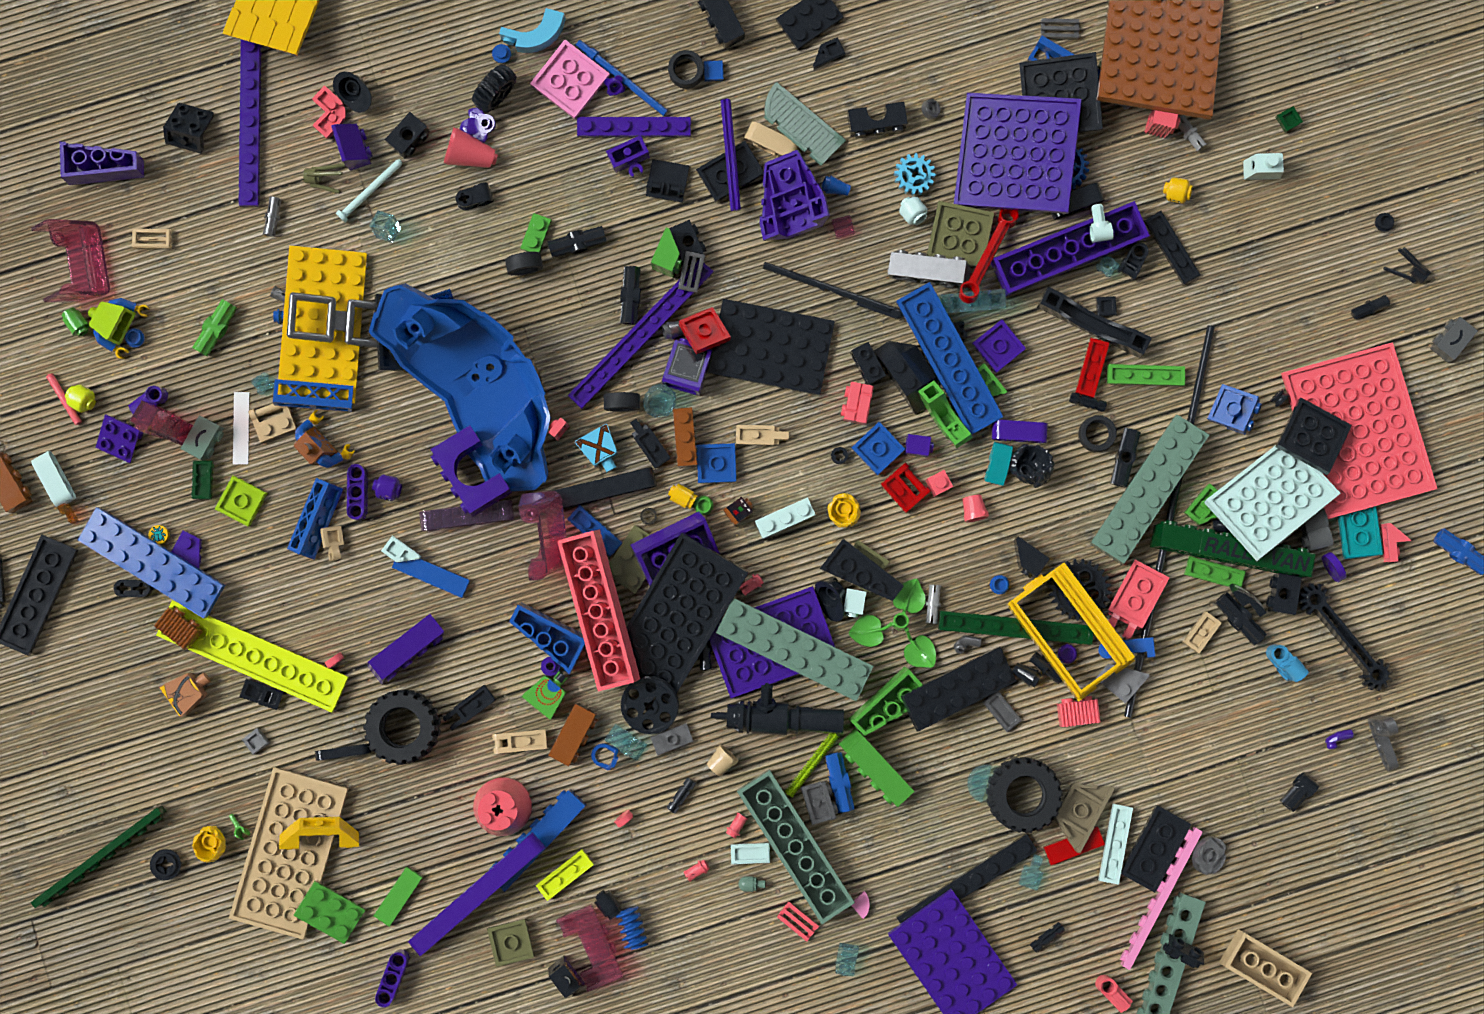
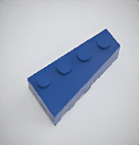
M523 602L519 603L509 622L570 674L585 648L582 633Z

